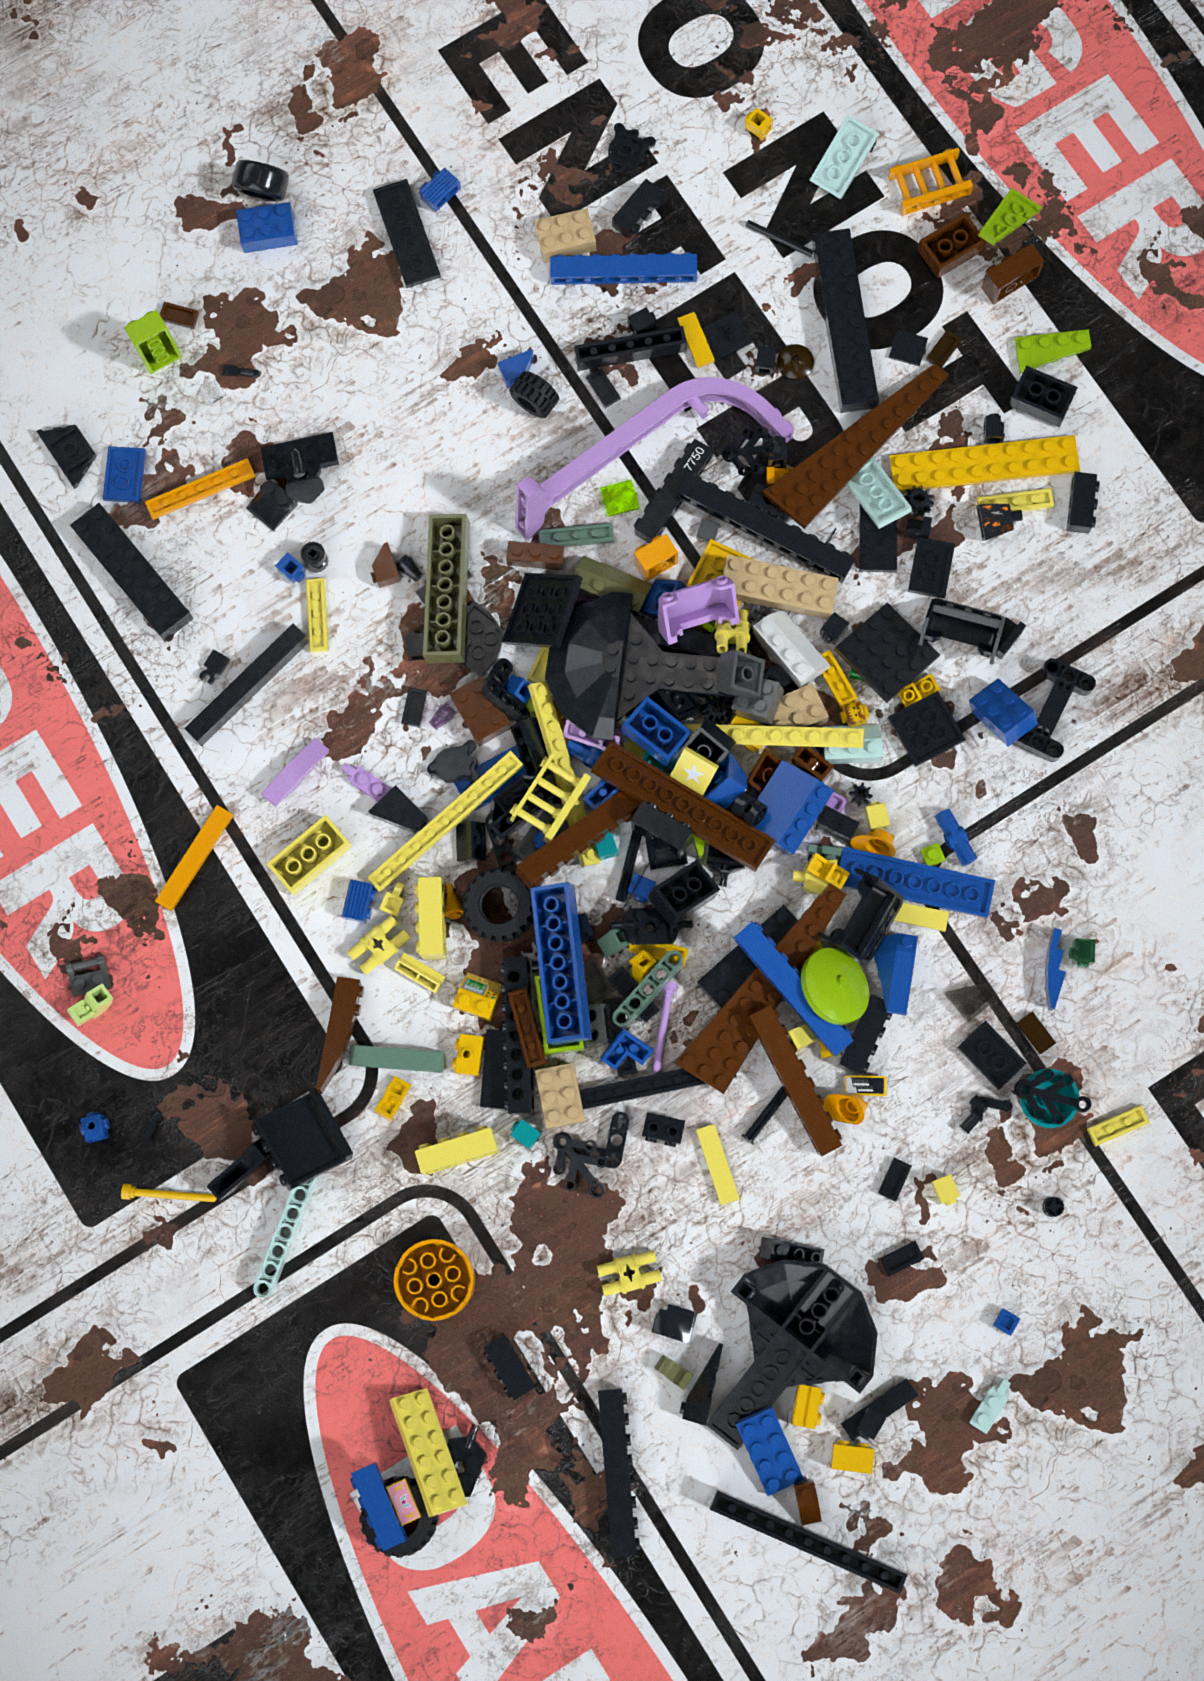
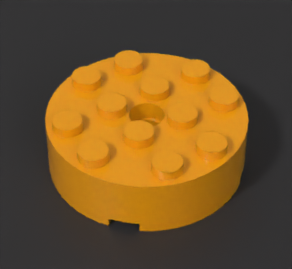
M438 1239L421 1241L410 1247L399 1260L394 1273L395 1293L401 1305L409 1313L420 1319L429 1321L448 1319L463 1310L470 1301L475 1288L474 1267L467 1254L453 1243ZM433 1274L438 1275L440 1278L436 1286L431 1285L429 1282V1278Z

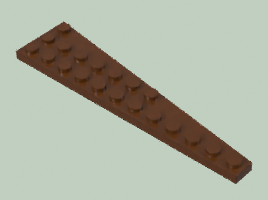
M934 363L766 488L762 494L803 529H806L949 377V374Z
M832 884L826 886L811 906L801 915L800 919L775 946L779 953L782 951L789 959L787 963L791 967L795 966L799 971L820 939L818 933L825 931L847 895ZM756 967L734 992L733 996L726 1001L719 1012L712 1017L706 1027L699 1032L698 1036L673 1063L724 1094L758 1040L747 1014L766 1004L771 1005V1007L775 1006L777 1009L783 997Z

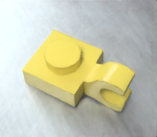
M397 882L392 894L386 892L379 910L398 917L405 902V899L400 897L406 886Z

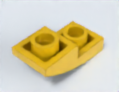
M930 673L919 681L906 686L898 695L906 708L936 691H941V688L933 674Z

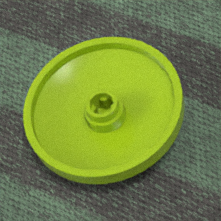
M836 948L820 949L806 959L801 972V985L804 996L813 1011L825 1021L836 1025L849 1024L859 1019L866 1011L869 1002L868 982L859 964L849 954Z

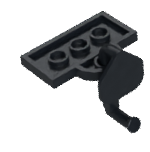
M333 432L261 447L266 480L285 477L288 482L286 484L288 497L307 504L313 503L325 490L323 481L320 478L321 469L339 465Z

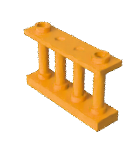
M950 148L943 151V153L905 165H895L889 169L888 180H897L904 198L900 206L902 216L971 195L973 189L972 181L962 180L955 162L958 159L959 148ZM949 164L956 183L955 185L945 186L938 165ZM931 168L938 190L928 191L921 174L922 170ZM914 174L921 192L920 196L914 198L910 196L903 176Z

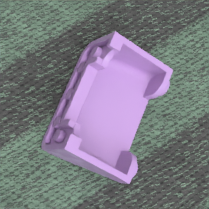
M724 575L677 591L663 593L658 599V628L668 645L678 642L677 635L682 636L684 629L713 620H716L719 624L723 623L722 620L730 621V625L740 623L735 584L729 577Z

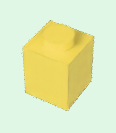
M879 801L869 803L865 808L869 832L875 829H888L890 822L885 803L880 804Z
M951 1174L931 1182L939 1204L945 1203L946 1206L957 1202L956 1198L960 1197V1194Z

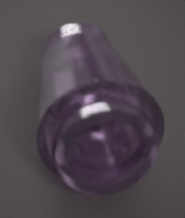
M446 702L444 705H440L429 723L437 730L455 718L454 715L457 712Z

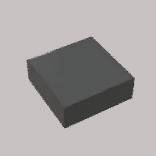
M702 519L696 538L706 541L712 539L715 541L720 524Z

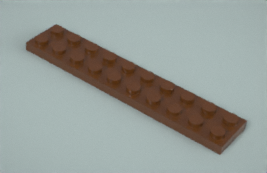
M615 742L609 743L591 769V773L641 803L643 801L646 803L652 802L662 813L668 812L679 823H687L692 827L693 835L754 872L757 871L775 843V839L752 827L742 819Z

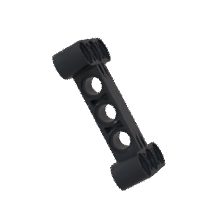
M1050 658L1044 663L1041 674L1045 679L1054 682V685L1037 718L1038 725L1024 734L1022 739H1018L1012 744L1049 762H1056L1062 756L1064 747L1060 742L1050 737L1072 692L1087 696L1095 688L1096 680L1093 676L1057 659ZM1047 666H1053L1056 672H1049ZM1064 674H1070L1073 680H1066ZM1082 682H1087L1090 685V689H1085L1082 686ZM1032 740H1038L1041 746H1033ZM1055 748L1058 751V755H1052L1049 749Z

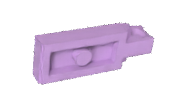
M345 763L341 768L344 773L349 775L347 780L353 786L377 802L392 789L362 767L356 765L353 768Z

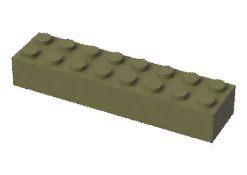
M466 514L429 515L423 657L427 664L465 663L470 522Z

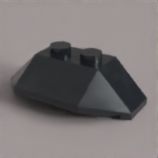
M522 775L492 799L489 826L500 840L514 833L527 823L526 820L518 815L514 822L510 821L512 816L510 811L515 803L519 805L537 776ZM542 777L546 781L556 786L549 777ZM538 784L532 794L548 804L557 797ZM529 800L526 801L522 808L534 817L543 810Z

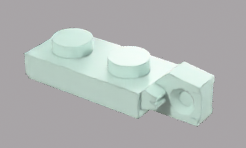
M1002 1378L998 1386L993 1384L988 1389L969 1423L987 1434L1008 1400L1009 1394L1006 1391L1011 1383Z

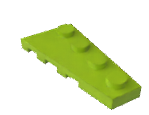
M1011 188L978 236L994 246L1038 214L1042 207Z
M1089 329L1015 337L1014 340L1019 375L1023 373L1026 365L1037 369L1050 362L1054 363L1064 357H1071L1091 349Z

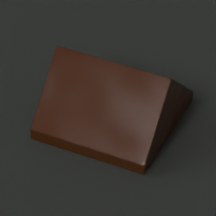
M767 749L763 750L747 778V789L760 795L781 762Z

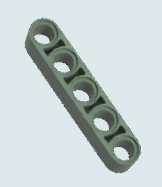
M676 950L669 951L616 1009L612 1018L617 1027L621 1029L628 1028L684 965L680 952ZM673 956L679 957V962L675 965L669 963L670 958ZM659 971L666 972L664 979H657L656 975ZM647 985L653 986V991L650 994L643 992ZM633 1000L640 1001V1006L636 1009L630 1006ZM621 1014L627 1015V1020L624 1023H618L617 1021Z
M350 1045L348 1065L443 1073L445 1053Z

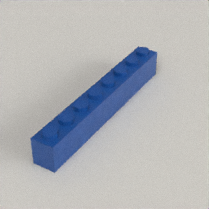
M686 252L683 254L665 253L664 255H656L655 253H648L646 255L635 253L628 255L610 254L609 256H601L600 254H593L591 256L580 254L573 256L556 255L550 257L551 285L697 282V254Z
M746 922L731 937L832 1055L837 1056L854 1041L850 1037L852 1035L850 1030L846 1026L842 1027L841 1025L825 1021L813 1011L804 996L799 970L787 963L789 960L782 951L779 953L775 949V942L769 936L767 938L762 933L763 928L757 922Z

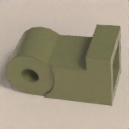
M665 1355L661 1356L654 1367L682 1390H685L694 1374Z

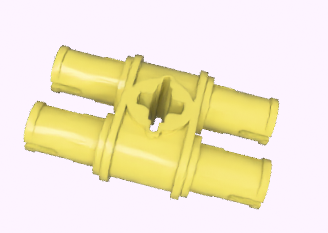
M741 609L738 611L740 623L730 625L728 620H722L723 623L720 624L717 621L715 622L716 632L714 637L717 641L718 653L727 652L728 644H736V650L747 653V643L750 641L749 631L751 629L747 610Z
M392 915L380 925H374L373 929L363 937H360V941L347 951L353 960H356L366 950L372 951V956L359 966L366 975L379 964L384 965V962L393 954H397L398 948L411 938L404 929L391 940L385 938V934L398 924ZM374 939L378 942L383 941V943L381 944L383 946L382 948L384 949L383 951L378 947L375 948L376 944Z
M654 1250L640 1254L633 1252L631 1255L620 1258L615 1257L614 1261L597 1265L599 1277L613 1273L620 1275L618 1281L602 1285L604 1296L620 1292L627 1294L626 1292L640 1288L643 1290L646 1288V1285L662 1281L660 1270L644 1274L639 1272L640 1266L657 1261ZM627 1265L631 1270H635V1274L632 1275V1282L628 1276H624V1273L627 1272Z

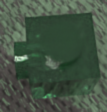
M1075 938L1072 941V947L1069 948V959H1072V964H1076L1078 968H1089V965L1095 963V939Z

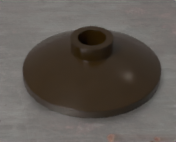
M791 344L784 347L777 357L779 371L789 379L797 380L806 377L814 365V358L810 350L799 344ZM793 357H798L799 360H798V361H793L792 358H793Z

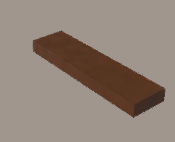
M523 988L509 992L508 997L527 1068L530 1069L547 1064L528 989Z

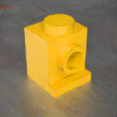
M757 107L753 112H749L744 119L745 128L759 137L760 141H763L773 129L774 119Z
M644 950L629 960V963L632 965V977L639 983L657 965V961Z

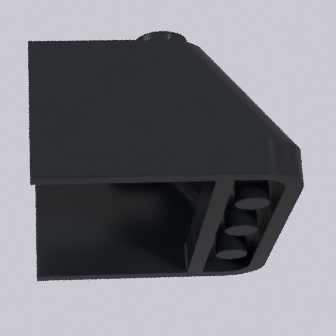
M935 598L931 600L918 645L922 646L924 639L932 643L940 640L941 637L977 646L980 655L991 657L989 664H993L1004 627L1005 617L993 612Z
M855 868L854 871L862 877V880L858 883V893L862 896L859 904L844 930L836 928L830 933V936L821 932L818 933V936L833 947L867 964L874 957L902 907L903 897L880 878Z

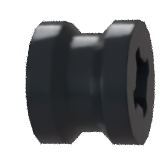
M1050 1197L1044 1200L1042 1210L1049 1217H1057L1063 1213L1064 1203L1058 1197Z

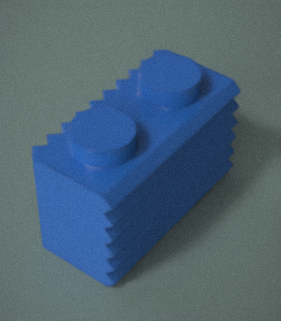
M444 167L441 171L438 170L434 173L429 183L425 182L420 187V199L433 211L437 212L461 189L460 181Z
M350 879L341 916L343 919L365 924L367 919L370 920L372 915L370 904L371 901L375 900L377 892L374 889V885Z

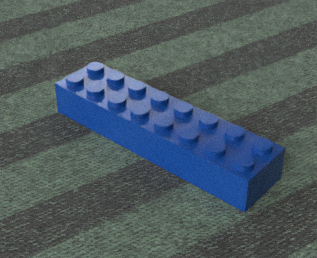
M563 882L530 888L547 1044L559 1045L592 1040L575 885Z

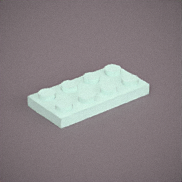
M847 115L810 181L837 198L842 199L877 140L879 133Z
M872 458L847 484L848 488L879 529L912 512L909 503L875 458Z

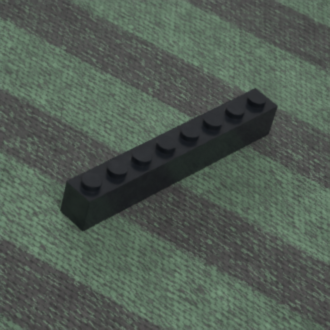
M294 623L291 624L184 729L194 740L203 746L309 643L307 636Z
M622 1388L598 1390L612 1558L636 1556L637 1550H640V1540L635 1538V1529H638V1518L633 1517V1508H637L636 1496L631 1494V1488L635 1487L634 1475H630L629 1467H633L632 1454H628L627 1446H631L630 1433L626 1434L625 1426L629 1425V1415L624 1413V1405H627V1393L623 1392Z

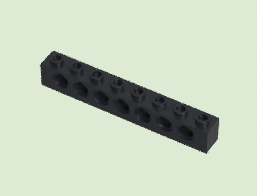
M527 956L504 958V963H501V974L504 975L501 990L502 994H505V1001L502 1002V1012L505 1013V1021L502 1023L503 1032L506 1033V1040H503V1051L506 1052V1060H504L503 1066L504 1071H507L504 1089L508 1095V1099H505V1110L510 1115L535 1114L533 1068H527L520 1039L517 1041L513 1040V1034L517 1031V1027L512 1019L513 1012L508 997L509 992L527 988L531 1001L530 959ZM519 973L520 979L517 982H512V975ZM521 1050L522 1057L519 1060H514V1052ZM522 1070V1078L515 1080V1071ZM522 1089L523 1097L516 1100L514 1097L515 1091Z

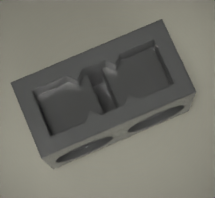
M610 1004L589 1005L592 1040L584 1041L585 1046L595 1047L610 1044L614 1039Z

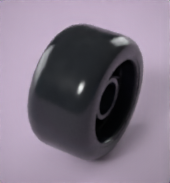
M239 160L235 165L232 187L234 190L251 197L280 202L286 196L289 175L283 169L253 160Z

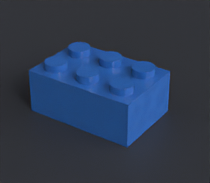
M290 202L236 210L240 244L244 253L298 245L294 213Z
M999 678L968 700L972 714L1007 747L1038 725L1035 711Z
M648 696L625 721L621 732L665 767L692 734V731Z

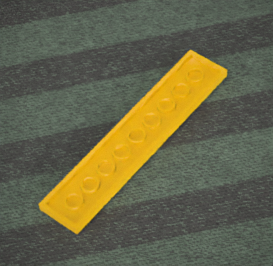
M1075 435L889 456L892 482L900 492H906L907 489L912 490L914 485L917 489H919L920 485H923V490H926L928 488L935 489L1080 472Z

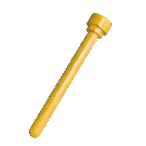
M123 1183L121 1190V1199L130 1200L135 1198V1196L215 1202L217 1200L213 1194L138 1189L132 1186V1184Z

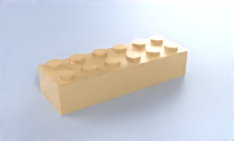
M727 555L722 575L729 577L734 582L738 601L827 620L832 615L839 578Z

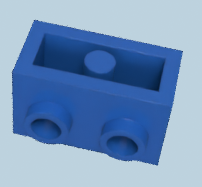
M601 779L596 787L585 793L583 801L593 811L621 790Z

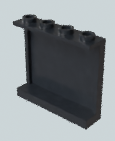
M316 1087L310 1089L309 1094L259 1119L256 1116L253 1117L252 1131L255 1136L259 1135L263 1151L265 1153L268 1152L271 1157L269 1161L274 1170L277 1169L280 1174L278 1176L280 1183L283 1187L286 1186L289 1191L351 1160L353 1157V1151L321 1094H318Z

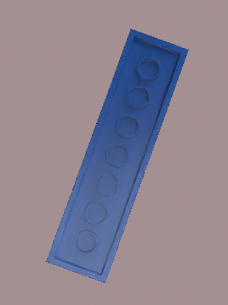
M843 847L839 866L850 873L843 887L858 890V883L862 880V877L854 871L855 868H858L883 880L898 892L905 901L988 918L995 880Z

